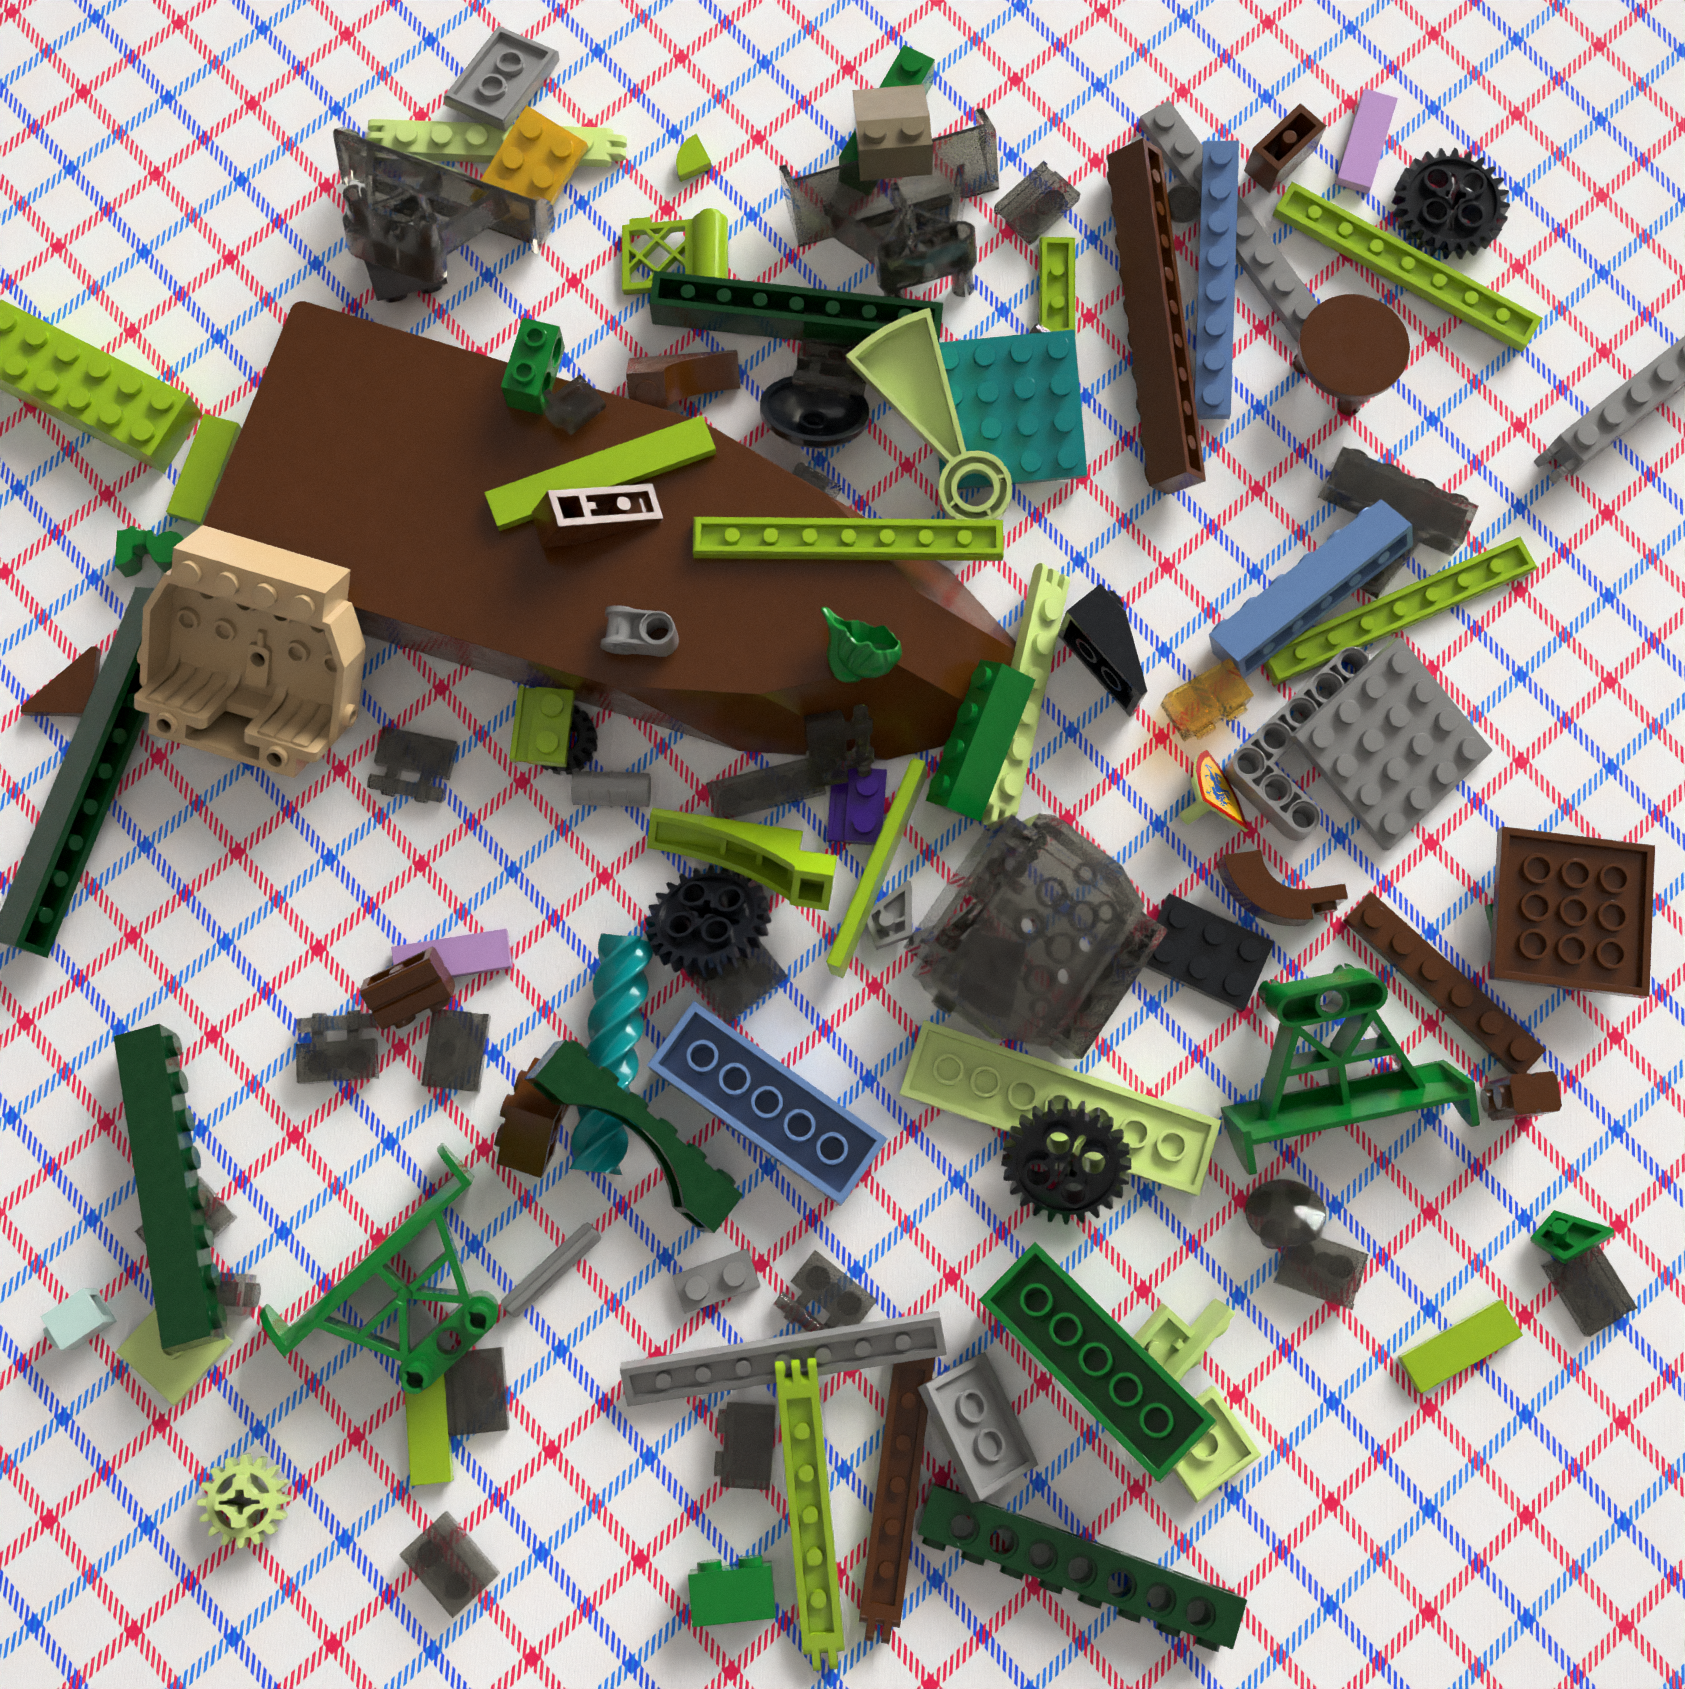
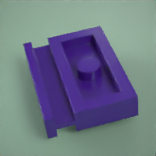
M832 765L827 842L836 841L846 844L875 846L883 827L887 769L842 768Z

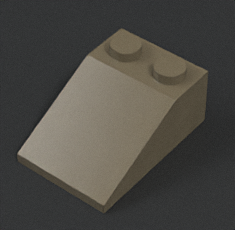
M924 84L852 90L860 181L933 175V142Z

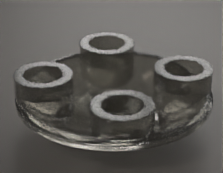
M1277 1179L1265 1182L1251 1192L1246 1201L1245 1216L1252 1231L1260 1237L1261 1243L1267 1248L1278 1249L1281 1246H1299L1318 1240L1323 1233L1326 1209L1320 1196L1307 1185L1294 1180Z

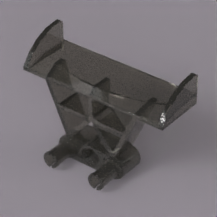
M983 107L975 110L977 126L932 139L933 175L860 181L859 162L856 160L793 179L786 164L778 166L786 206L798 246L802 247L835 238L875 265L877 285L884 292V296L906 298V288L952 275V292L954 295L965 297L964 285H967V293L971 295L975 290L973 268L977 263L975 227L971 223L963 221L965 201L967 198L999 189L996 129Z
M344 126L335 128L333 131L341 183L347 185L342 193L346 206V212L342 221L348 251L356 258L426 283H437L447 276L448 265L446 256L486 229L531 244V252L538 254L554 227V210L550 201L539 196L528 198L491 185L435 161L397 151L363 139L357 131ZM352 180L365 184V188L363 186L360 188L361 196L359 194V185H349Z

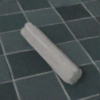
M584 1223L501 1300L505 1311L514 1318L520 1316L601 1240L599 1232L590 1223Z

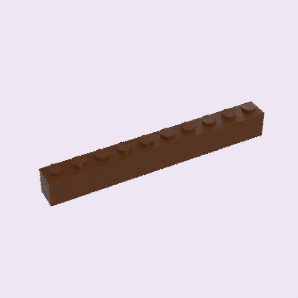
M1141 138L1107 155L1109 169L1107 171V180L1111 187L1113 201L1111 203V212L1116 224L1115 244L1120 255L1121 267L1119 268V276L1123 283L1125 295L1123 308L1128 318L1129 332L1127 339L1132 349L1133 366L1131 370L1136 382L1138 396L1136 408L1140 415L1142 428L1140 441L1145 451L1146 466L1144 473L1150 487L1169 495L1205 482L1206 477L1162 150L1146 139Z

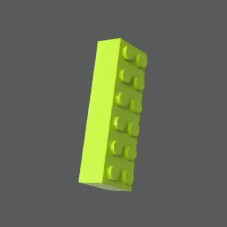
M2 299L0 300V390L165 473L202 416V412L190 395Z

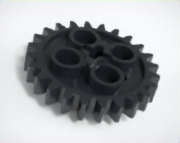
M1439 148L1435 157L1427 151L1422 160L1415 158L1410 167L1404 169L1394 188L1396 193L1391 203L1397 205L1392 215L1393 217L1402 218L1397 226L1398 230L1408 228L1410 232L1406 237V241L1417 238L1419 242L1416 249L1420 250L1425 245L1430 246L1429 253L1432 257L1437 250H1442L1445 260L1449 258L1452 251H1455L1459 260L1464 257L1467 250L1471 255L1475 256L1481 247L1487 249L1492 240H1496L1502 231V227L1508 220V216L1505 214L1510 208V203L1504 200L1508 196L1509 190L1499 189L1504 178L1493 179L1492 174L1496 167L1492 166L1484 169L1482 167L1485 160L1484 157H1481L1476 162L1471 161L1472 151H1468L1464 158L1459 157L1457 148L1452 150L1450 156L1446 155L1443 148ZM1428 215L1433 216L1436 220L1431 219ZM1448 218H1449L1448 224H1449V229H1450V230L1447 229V220H1448Z
M709 865L706 874H701L696 867L693 870V877L688 879L681 873L679 874L681 883L675 885L667 882L666 885L669 892L667 894H655L659 904H652L648 907L652 916L645 918L648 927L645 933L654 955L659 956L664 966L670 963L675 973L684 967L688 977H691L696 969H700L703 977H707L710 968L715 967L721 975L724 972V965L727 963L736 969L738 968L737 958L741 956L750 960L752 957L749 948H761L762 944L759 937L768 936L769 934L766 924L772 922L769 914L771 908L762 886L756 885L755 880L748 877L745 878L744 875L737 872L731 875L730 870L723 867L719 873H715L713 865Z
M1065 1099L1062 1109H1057L1053 1101L1048 1100L1047 1112L1044 1113L1035 1105L1032 1109L1033 1119L1021 1114L1019 1118L1020 1127L1011 1126L1009 1132L1011 1139H1005L1003 1151L1006 1154L1002 1155L1001 1166L1007 1167L1004 1170V1181H1013L1010 1185V1194L1022 1193L1019 1204L1021 1207L1032 1202L1034 1204L1033 1216H1037L1042 1210L1048 1211V1222H1052L1056 1214L1062 1215L1064 1225H1068L1070 1215H1076L1082 1224L1085 1222V1212L1088 1211L1094 1217L1099 1218L1100 1205L1109 1210L1113 1209L1112 1196L1122 1199L1123 1187L1121 1185H1129V1173L1126 1171L1131 1170V1158L1126 1156L1130 1154L1129 1143L1121 1142L1124 1139L1123 1129L1111 1131L1114 1126V1118L1111 1116L1101 1121V1108L1099 1107L1095 1108L1090 1114L1086 1113L1085 1101H1081L1077 1109H1071L1069 1099ZM1055 1132H1061L1067 1135L1068 1138L1064 1141H1056L1050 1135ZM1085 1135L1086 1137L1074 1149L1073 1161L1068 1160L1078 1137ZM1089 1152H1097L1103 1157L1099 1160H1090L1084 1155ZM1065 1163L1062 1171L1060 1172L1058 1182L1056 1183L1054 1188H1048V1186L1058 1176L1059 1164ZM1033 1164H1043L1048 1170L1037 1172L1030 1166ZM1076 1183L1083 1188L1078 1191H1072L1067 1189L1065 1185Z

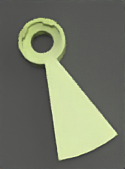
M930 308L906 315L864 339L846 355L847 363L947 464L942 470L938 488L940 505L945 515L949 519H1001L1012 497L1011 475L998 457L978 450L966 452ZM972 473L987 477L993 487V494L990 500L979 506H970L964 503L957 492L960 480Z

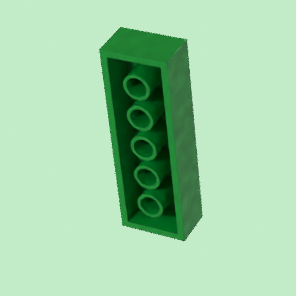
M1036 1242L979 1299L1158 1483L1161 1484L1217 1425V1420Z

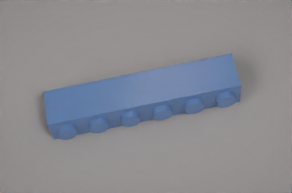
M1382 499L1371 507L1362 509L1355 517V520L1342 530L1339 529L1333 532L1323 545L1314 552L1305 554L1298 564L1285 575L1277 576L1270 586L1257 597L1249 598L1242 605L1241 609L1229 619H1224L1216 624L1212 632L1209 633L1212 653L1242 681L1413 546L1412 524Z

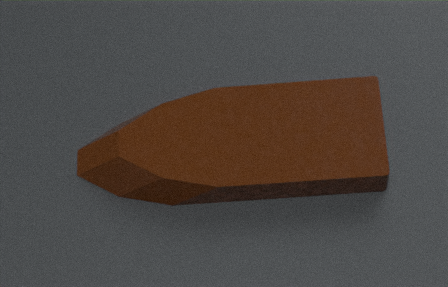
M306 301L296 302L290 309L203 522V525L351 569L347 601L353 604L362 635L530 687L574 690L576 701L737 751L889 760L942 747L950 738L957 720V712L965 700L971 684V676L977 668L980 659L1003 663L1011 667L1016 641L951 570L936 560L694 558V517L866 518L707 423V428L716 448L715 455L631 484H653L663 516L661 522L578 545L545 548L541 547L533 519L499 531L484 492L692 418L558 377L555 379L544 415L507 407L501 384L508 362ZM614 605L626 606L633 609L667 613L671 616L679 636L676 650L664 657L641 654H614L603 650L600 645L601 639L606 637L608 618L605 616L606 607ZM828 607L844 621L859 620L874 627L885 625L894 634L895 638L900 641L902 658L887 674L877 678H862L856 683H844L836 679L830 670L826 654L829 633L827 621L821 613V608ZM658 628L651 633L650 638L661 640L665 638L669 630Z

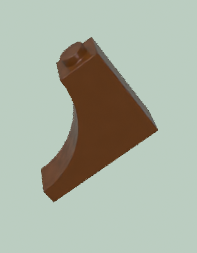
M737 350L629 358L626 378L629 399L661 409H668L670 404L690 396L741 389Z

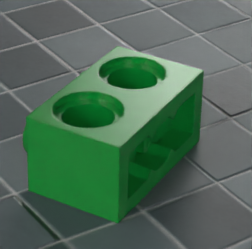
M522 317L501 384L507 407L540 415L545 414L565 350L560 326Z

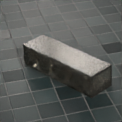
M1344 446L1334 459L1318 494V498L1356 515L1362 509L1371 507L1382 499L1412 524L1413 540L1449 556H1452L1463 544L1479 507L1470 502L1464 495L1444 491L1436 487L1430 480L1415 478L1403 473L1399 467L1393 464H1383L1369 458L1365 452L1359 449H1349Z

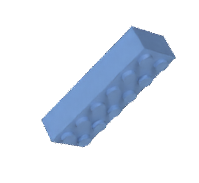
M695 1001L692 1002L647 1064L648 1068L839 1206L843 1205L888 1139Z

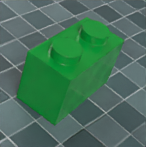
M747 1555L738 1557V1564L722 1566L721 1559L699 1561L697 1562V1569H690L688 1581L692 1627L776 1618L772 1560L763 1561L762 1555Z

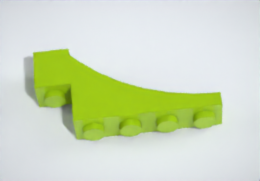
M652 808L647 848L696 858L742 874L780 894L790 901L789 905L829 910L837 856L801 850L803 831Z

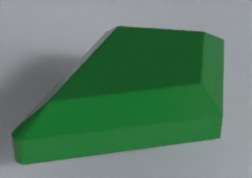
M1554 1210L1530 1237V1241L1566 1264L1614 1237V1229Z

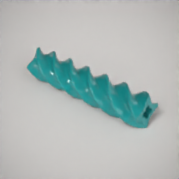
M601 933L598 941V955L601 964L593 979L592 989L596 1003L588 1017L587 1029L591 1041L586 1050L590 1053L588 1059L598 1068L604 1066L612 1071L620 1080L617 1085L629 1094L631 1092L629 1085L638 1073L639 1067L638 1056L633 1047L639 1041L644 1029L643 1018L638 1008L645 1001L649 990L648 979L643 969L652 959L653 950L650 942L642 940L641 936ZM577 1106L578 1115L581 1120L572 1134L571 1147L575 1160L569 1169L622 1175L619 1164L624 1159L629 1145L625 1127L613 1117L597 1110Z

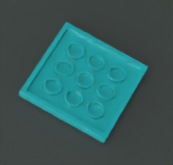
M1074 329L938 342L966 452L978 450L998 457L1004 463V466L1007 467L1011 475L1012 485L1087 477ZM938 456L941 476L942 470L947 464ZM972 473L960 480L957 490L992 487V484L987 477Z

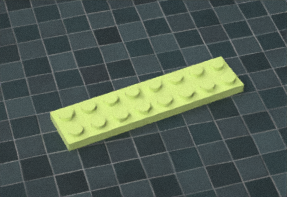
M923 1020L899 1092L900 1096L1006 1132H1010L1011 1126L1020 1127L1019 1118L1021 1114L1033 1119L1032 1109L1035 1105L1044 1113L1047 1112L1048 1100H1052L1057 1109H1062L1065 1099H1069L1071 1109H1077L1080 1102L1085 1101L1086 1113L1090 1114L1095 1108L1099 1107L1101 1108V1121L1111 1116L1114 1118V1126L1111 1131L1123 1129L1124 1139L1121 1142L1129 1143L1130 1154L1126 1157L1131 1158V1170L1126 1172L1194 1196L1200 1195L1222 1121ZM1055 1132L1050 1135L1056 1141H1064L1068 1138L1067 1135L1061 1132ZM1085 1135L1078 1137L1071 1154L1074 1155V1149L1086 1137ZM1089 1152L1084 1155L1090 1160H1099L1103 1157L1097 1152Z

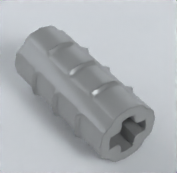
M594 770L573 771L571 783L573 805H590L591 807L594 805L610 806L611 808L613 806H628L629 808L632 806L649 807L651 801L650 773H635L632 771L613 772L612 770L610 772H595Z

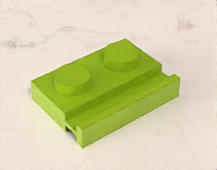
M519 685L509 756L512 763L527 762L534 765L567 766L575 702L574 690L544 687L527 688Z

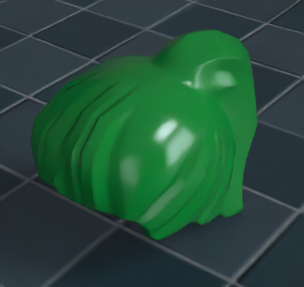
M828 607L821 608V613L827 621L829 633L826 654L830 670L836 679L844 683H856L862 678H877L887 674L902 658L900 641L895 638L894 634L885 625L874 627L859 620L844 621Z

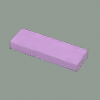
M1364 88L1335 180L1336 185L1366 194L1369 193L1398 98Z
M507 929L391 947L393 965L432 946L435 947L452 978L513 968Z

